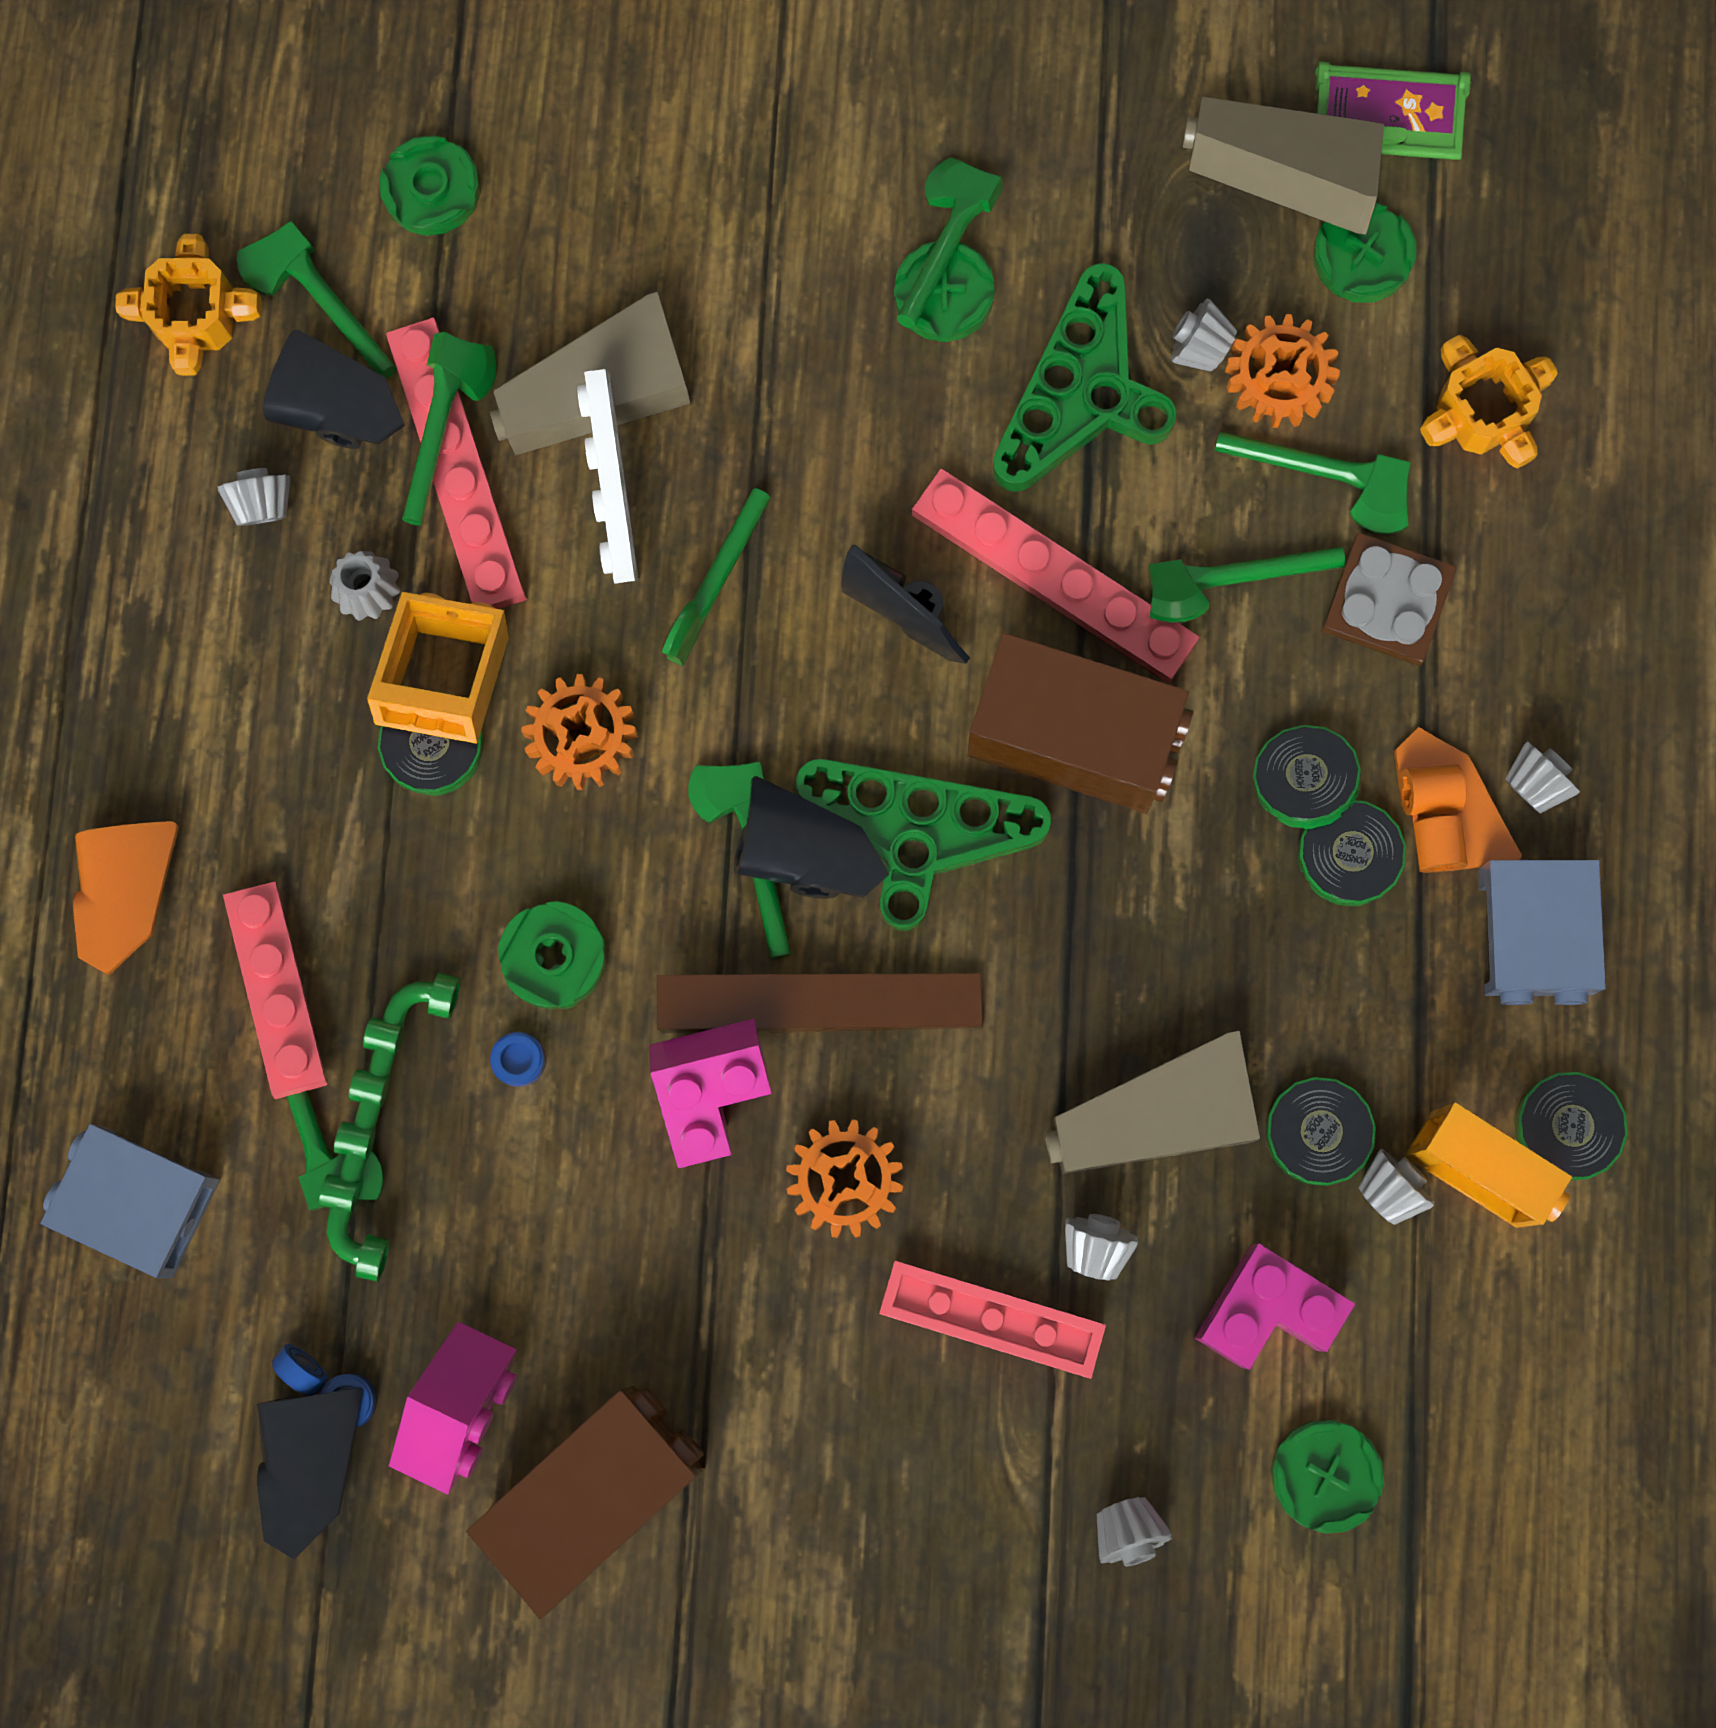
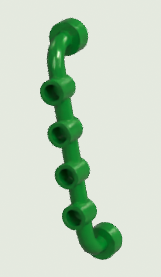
M438 973L434 982L416 981L403 986L391 997L385 1009L383 1019L371 1017L367 1024L363 1048L374 1050L368 1071L356 1069L349 1089V1100L360 1103L354 1123L342 1121L339 1126L334 1144V1152L345 1155L339 1176L327 1174L319 1198L320 1206L330 1208L326 1232L330 1246L342 1260L357 1266L356 1277L379 1282L383 1275L390 1249V1239L367 1234L363 1244L354 1241L350 1237L348 1226L351 1214L359 1198L365 1163L373 1147L375 1127L380 1108L383 1106L387 1096L393 1061L401 1045L406 1014L412 1005L419 1002L429 1003L428 1014L450 1019L454 1013L459 996L460 977Z

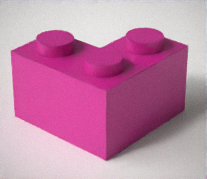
M755 1019L649 1045L650 1073L677 1167L682 1168L730 1156L728 1125L722 1106L772 1094L767 1064Z
M1252 1244L1248 1247L1194 1338L1240 1368L1250 1370L1275 1326L1283 1329L1314 1350L1327 1352L1355 1303L1261 1244Z
M457 1322L407 1396L389 1467L447 1495L460 1475L468 1479L476 1468L483 1452V1447L476 1444L482 1441L491 1424L494 1413L490 1412V1409L495 1402L502 1406L505 1404L517 1380V1375L510 1372L517 1349Z

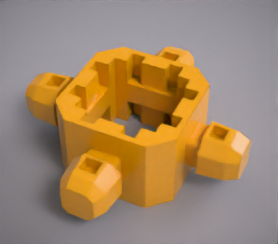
M183 234L177 242L175 258L157 259L145 270L144 290L142 287L121 290L116 294L115 307L120 317L129 321L145 322L156 337L169 349V362L176 374L194 376L202 366L203 350H220L232 339L234 319L236 322L253 321L261 317L262 297L252 289L237 287L233 289L223 272L209 259V248L202 235ZM182 284H187L190 289H206L207 284L212 286L210 287L209 295L212 311H206L205 319H197V326H192L189 321H172L171 326L166 323L169 322L170 311L167 299H173V291H181Z
M1458 335L1448 340L1441 348V358L1451 374L1440 392L1437 404L1438 411L1427 417L1420 428L1427 444L1430 446H1441L1454 440L1456 437L1463 450L1477 454H1483L1501 444L1502 447L1499 452L1515 468H1520L1534 460L1538 455L1537 445L1530 431H1524L1538 413L1542 398L1540 392L1550 386L1558 374L1551 359L1548 357H1537L1522 365L1515 352L1495 348L1476 358L1478 351L1468 338ZM1492 378L1495 384L1503 382L1505 385L1503 389L1504 394L1511 404L1516 402L1518 408L1514 414L1503 419L1502 422L1496 425L1492 422L1486 426L1482 419L1475 422L1472 417L1475 412L1466 399L1461 400L1459 396L1464 389L1474 385L1476 381L1480 379L1486 381Z

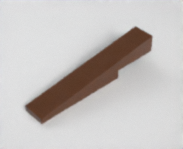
M981 973L657 975V1029L662 1034L698 1033L750 1019H755L757 1031H769V1033L982 1028Z

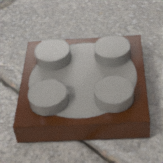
M1357 533L1321 632L1421 666L1426 658L1457 567Z

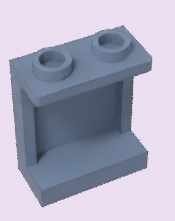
M1490 860L1478 869L1479 891L1487 892L1490 981L1484 984L1485 996H1500V1004L1502 1005L1533 1004L1534 996H1554L1556 1005H1581L1588 1003V996L1606 989L1599 860Z
M89 1124L86 1132L82 1131L79 1133L69 1149L68 1160L71 1162L62 1180L55 1182L45 1197L43 1209L46 1213L40 1224L155 1278H173L220 1179L203 1171L191 1169L117 1135L115 1131L107 1127Z

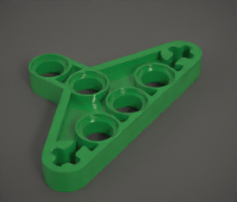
M1104 263L1095 264L1087 268L1080 277L1002 437L993 459V475L998 485L1005 490L1018 492L1031 487L1107 428L1149 445L1161 443L1172 433L1177 414L1171 399L1158 391L1129 379L1125 282L1120 271L1112 265ZM1101 281L1110 284L1109 293H1105L1102 296L1096 313L1089 309L1092 302L1093 287H1098ZM1101 316H1106L1104 321L1101 320ZM1074 323H1086L1093 329L1095 337L1087 344L1077 345L1067 338V328ZM1054 366H1062L1070 370L1073 375V382L1066 388L1056 389L1047 384L1044 374ZM1099 387H1111L1118 393L1120 402L1112 409H1100L1091 400L1092 392ZM1146 407L1159 408L1165 414L1167 422L1158 430L1146 429L1138 421L1139 412ZM1032 410H1042L1050 416L1052 425L1043 433H1033L1026 429L1023 424L1024 416ZM1021 442L1029 446L1024 463V468L1028 472L1019 470L1015 476L1009 475L1007 473L1008 464L1004 460L1013 462L1020 450ZM1043 447L1038 454L1035 448Z
M814 759L807 762L799 770L796 777V788L800 797L862 827L890 874L883 882L880 897L881 915L891 928L899 931L912 930L924 921L928 910L934 875L1037 846L1047 837L1051 826V814L1047 806L1040 800L1029 796L825 759ZM824 772L827 774L828 783L844 786L843 776H851L852 779L848 786L849 805L837 804L842 797L841 791L825 789L822 797L813 796L812 787L805 785L807 780H816L818 773ZM867 781L881 783L887 791L885 801L875 808L863 806L856 797V792L862 783ZM927 790L937 797L939 806L931 816L918 817L910 811L908 800L914 792ZM978 799L988 806L990 817L984 825L972 827L962 821L960 809L969 800ZM998 804L1008 805L1005 816L1021 818L1024 810H1031L1034 812V820L1042 823L1041 828L1033 827L1030 835L1020 834V825L1004 821L1003 824L1004 834L992 832L998 821ZM908 841L923 843L929 852L927 862L919 868L904 866L898 858L900 847ZM909 892L917 898L919 909L913 918L900 920L890 913L888 903L894 894Z

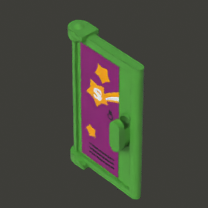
M1318 62L1315 70V90H1318L1316 114L1383 123L1381 154L1450 160L1461 159L1465 101L1469 95L1471 85L1470 72L1448 74L1329 65V62Z

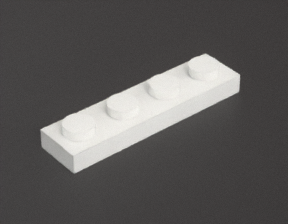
M606 369L584 372L586 385H578L577 392L581 416L591 417L593 437L585 438L588 467L590 470L598 469L601 490L592 491L596 521H605L608 542L600 543L602 568L604 574L613 573L614 583L636 581L639 578L610 373Z

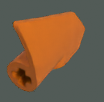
M1420 727L1394 750L1402 808L1406 815L1412 816L1419 872L1431 873L1480 868L1490 860H1520L1522 858L1520 850L1502 820L1468 754L1445 743Z
M173 821L128 824L85 830L75 835L81 891L76 892L74 895L73 912L79 959L110 975L153 935L168 868L179 830L178 824Z

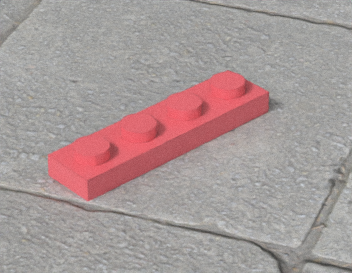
M276 882L224 894L223 898L273 1098L279 1099L328 1085Z
M898 1261L894 1262L879 1313L1090 1379L1092 1378L1106 1328L1105 1324Z

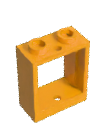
M402 592L367 697L375 725L477 744L509 639L504 610L496 609L483 602L467 604L445 600L443 597L433 593L418 595ZM418 632L485 644L469 698L401 686Z
M1456 1102L1433 1110L1404 1155L1516 1228L1544 1225L1546 1220L1554 1222L1562 1213L1570 1198V1194L1564 1190L1572 1176Z

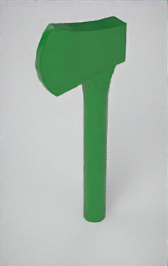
M952 157L937 165L927 176L925 196L929 206L953 209L897 315V321L903 327L911 329L916 326L969 224L982 211L991 212L1003 189L1001 176L976 169Z
M292 221L269 236L237 251L238 271L244 282L253 290L264 295L274 296L291 275L305 287L373 371L384 376L386 379L396 372V365L318 273L310 257V254L315 250Z
M446 332L435 333L433 336L426 364L433 368V397L402 520L412 525H422L452 402L458 388L473 401L484 398L493 386L497 366L495 352L490 345L468 342Z
M1219 431L1214 449L1216 452L1341 481L1362 490L1360 498L1349 515L1363 529L1374 534L1388 535L1400 532L1408 527L1407 484L1411 462L1379 454L1373 462H1348Z
M753 488L693 600L685 605L673 622L661 649V652L666 654L668 660L682 667L698 640V632L771 499L766 492Z
M1342 547L1205 567L1184 565L1182 559L1149 564L1148 578L1152 592L1150 618L1170 623L1196 619L1209 609L1210 603L1201 592L1208 588L1345 567L1344 550Z
M756 762L736 766L696 765L691 773L688 784V794L693 809L709 824L734 811L743 830L748 818L751 779L754 776H758L765 780L762 764ZM753 878L770 958L780 959L790 956L791 950L776 884L773 881Z
M308 1091L286 1097L303 1144L306 1160L305 1174L298 1178L308 1208L314 1211L324 1207L319 1205L323 1182L327 1174L340 1175L345 1155L340 1154L334 1158L329 1152ZM372 1151L366 1160L358 1201L378 1200L382 1193L384 1182L383 1169L376 1154Z

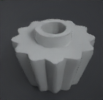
M1207 298L1203 303H1200L1194 313L1187 311L1177 324L1172 338L1177 341L1170 355L1171 361L1175 364L1211 372L1217 368L1230 350L1237 330L1210 299Z
M267 468L250 469L237 472V481L218 486V491L237 525H255L286 518L290 476H269Z
M359 551L356 554L347 553L344 559L337 560L336 568L331 572L329 580L332 585L331 599L340 605V611L344 615L353 614L358 621L363 620L367 616L377 619L382 610H388L393 607V597L400 593V589L396 585L399 573L390 568L388 558L375 556L371 551ZM370 580L365 587L358 589L362 581Z
M1528 741L1523 745L1505 777L1507 783L1539 813L1572 798L1580 792L1566 777L1573 769L1556 752L1549 748L1542 754Z
M1381 1148L1358 1188L1372 1207L1388 1222L1395 1225L1434 1206V1201L1422 1187L1428 1181L1422 1172L1406 1157H1403L1398 1162L1389 1152L1387 1153Z
M1090 1214L1088 1219L1075 1217V1219L1067 1218L1065 1226L1067 1266L1075 1272L1095 1279L1109 1281L1117 1279L1136 1249L1138 1237L1130 1234L1129 1230L1120 1228L1121 1223L1108 1216Z
M1145 1497L1127 1499L1104 1508L1101 1512L1097 1513L1098 1547L1101 1564L1123 1560L1124 1566L1128 1567L1143 1563L1156 1556L1155 1548L1163 1546L1165 1542L1172 1539L1170 1529Z

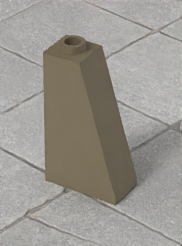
M1208 97L1201 98L1198 118H1187L1182 148L1192 149L1189 171L1360 234L1367 233L1378 195L1383 123Z
M658 292L646 295L494 390L498 409L490 411V415L498 440L508 439L514 454L519 455L593 433L591 417L581 416L577 392L578 385H586L584 372L606 369L610 373L617 425L691 404Z
M1240 1031L1229 1032L1056 1116L1052 1121L1054 1130L1045 1131L1050 1164L1060 1162L1061 1172L1066 1174L1252 1143L1259 1140L1260 1135Z

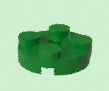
M557 901L547 902L546 905H538L532 909L527 908L518 913L506 926L498 947L501 970L509 988L528 1004L543 1009H569L576 1006L579 1001L588 997L598 986L603 977L607 962L606 941L595 922L581 909L571 904ZM556 942L564 944L562 954L566 957L563 965L555 964L551 970L542 968L545 959L539 955L540 949L543 946L552 948Z

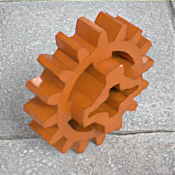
M1286 314L1282 325H1276L1269 315L1265 316L1261 331L1252 324H1249L1243 335L1244 340L1235 339L1230 351L1234 357L1228 358L1225 367L1226 373L1234 375L1229 379L1227 391L1228 393L1241 392L1236 407L1238 410H1242L1251 405L1255 409L1252 421L1257 423L1266 414L1271 416L1272 427L1278 428L1282 418L1289 417L1292 425L1296 427L1302 421L1303 411L1312 418H1315L1322 408L1320 402H1330L1335 391L1330 385L1336 384L1340 375L1339 369L1330 366L1335 363L1338 352L1335 349H1323L1329 336L1326 332L1320 333L1315 337L1309 333L1312 321L1307 319L1298 328L1293 326L1292 314ZM1251 357L1255 359L1253 365L1258 370L1254 379H1251L1249 373V360ZM1313 363L1315 369V384L1313 386L1310 384L1312 377L1306 372L1308 365ZM1293 367L1291 374L1285 370ZM1273 369H1275L1276 371L1280 372L1279 374H1278V373H1274V374L1271 376V374H1272V372H1273Z
M577 674L574 686L567 687L561 677L557 678V692L551 695L549 692L540 689L538 694L543 702L540 708L527 706L525 710L529 717L535 721L534 724L523 726L521 729L525 738L535 740L524 748L529 758L541 757L535 767L542 776L554 769L553 781L557 786L562 787L568 777H571L576 789L583 790L586 778L592 777L596 784L601 787L604 785L603 772L609 769L618 776L622 773L617 763L620 756L623 758H633L634 752L625 741L638 738V731L636 727L625 723L635 717L631 706L619 707L624 697L618 688L606 695L607 685L604 679L600 677L594 682L592 687L587 686L583 674ZM577 701V704L560 710L564 705ZM604 708L612 716L614 734L600 725L604 716L602 713ZM586 723L591 733L588 736L579 735L576 741H574L569 732L572 728L581 730ZM547 731L559 739L556 757L548 748L546 740ZM597 754L601 755L592 762L582 764L583 760Z
M835 1120L829 1121V1135L822 1137L819 1132L812 1129L809 1131V1134L814 1144L809 1149L797 1144L794 1147L802 1161L800 1165H787L786 1171L798 1177V1183L788 1187L787 1194L802 1196L804 1201L797 1206L795 1212L800 1216L812 1211L815 1216L812 1220L811 1228L815 1231L821 1228L825 1222L831 1224V1236L833 1238L839 1237L843 1226H850L851 1232L857 1238L861 1237V1223L868 1221L875 1229L881 1227L880 1220L876 1215L881 1209L889 1213L895 1212L896 1207L887 1198L889 1193H902L903 1185L891 1181V1175L903 1170L900 1162L888 1163L886 1157L895 1148L892 1142L880 1147L875 1144L879 1133L877 1128L873 1127L863 1136L859 1134L858 1120H852L848 1126V1131L840 1132ZM834 1144H855L847 1155L831 1158L822 1153L824 1149ZM872 1155L876 1158L881 1169L882 1183L880 1189L868 1182L865 1167ZM857 1157H860L855 1165L856 1170L854 1172V1177L859 1182L858 1187L855 1190L846 1187L841 1194L837 1193L834 1200L830 1201L835 1193L834 1188L837 1183L831 1176L832 1171L835 1168L844 1171L849 1165H853ZM810 1169L821 1175L824 1192L818 1203L814 1200L809 1188ZM860 1200L869 1206L864 1211L855 1215H835L842 1203Z

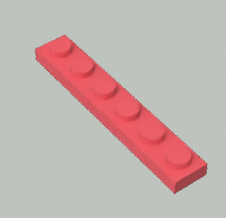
M434 317L386 333L420 442L422 441L433 397V368L426 364L433 336L435 333H440ZM458 389L452 402L433 483L472 603L483 602L496 609H501L525 601L527 598Z
M942 468L912 508V516L1168 684L1199 641L1200 637L1178 622L1170 623L1150 618L1151 605Z

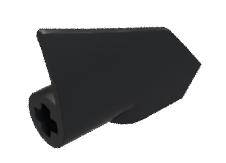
M293 330L280 352L266 389L263 411L267 421L311 432L315 431L316 435L326 442L349 449L360 448L362 441L379 445L405 426L387 379L384 376L300 330Z
M852 545L847 552L843 567L842 592L898 624L909 638L949 661L966 664L970 659L969 655L957 644L944 626L943 598L939 589L926 581H913L904 586L906 581L904 574L863 552L857 545ZM925 604L929 605L930 612L924 607Z
M754 776L751 779L747 824L740 834L734 861L735 874L791 884L790 890L794 893L822 899L834 898L840 893L864 898L890 875L861 826L758 776Z
M360 1387L311 1396L288 1397L256 1404L263 1462L259 1464L257 1471V1489L263 1540L292 1559H296L340 1514L364 1393Z

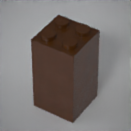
M1002 633L969 732L967 756L1147 814L1153 800L1163 802L1166 792L1170 788L1178 761L1168 757L1170 751L1179 753L1182 742L1187 735L1194 710L1184 708L1189 694L1187 690Z
M634 1386L619 1390L465 1531L540 1620L705 1470L704 1466L698 1461L704 1455L701 1448L683 1429L679 1433L672 1431L662 1419L668 1413L666 1408L648 1388L637 1390Z

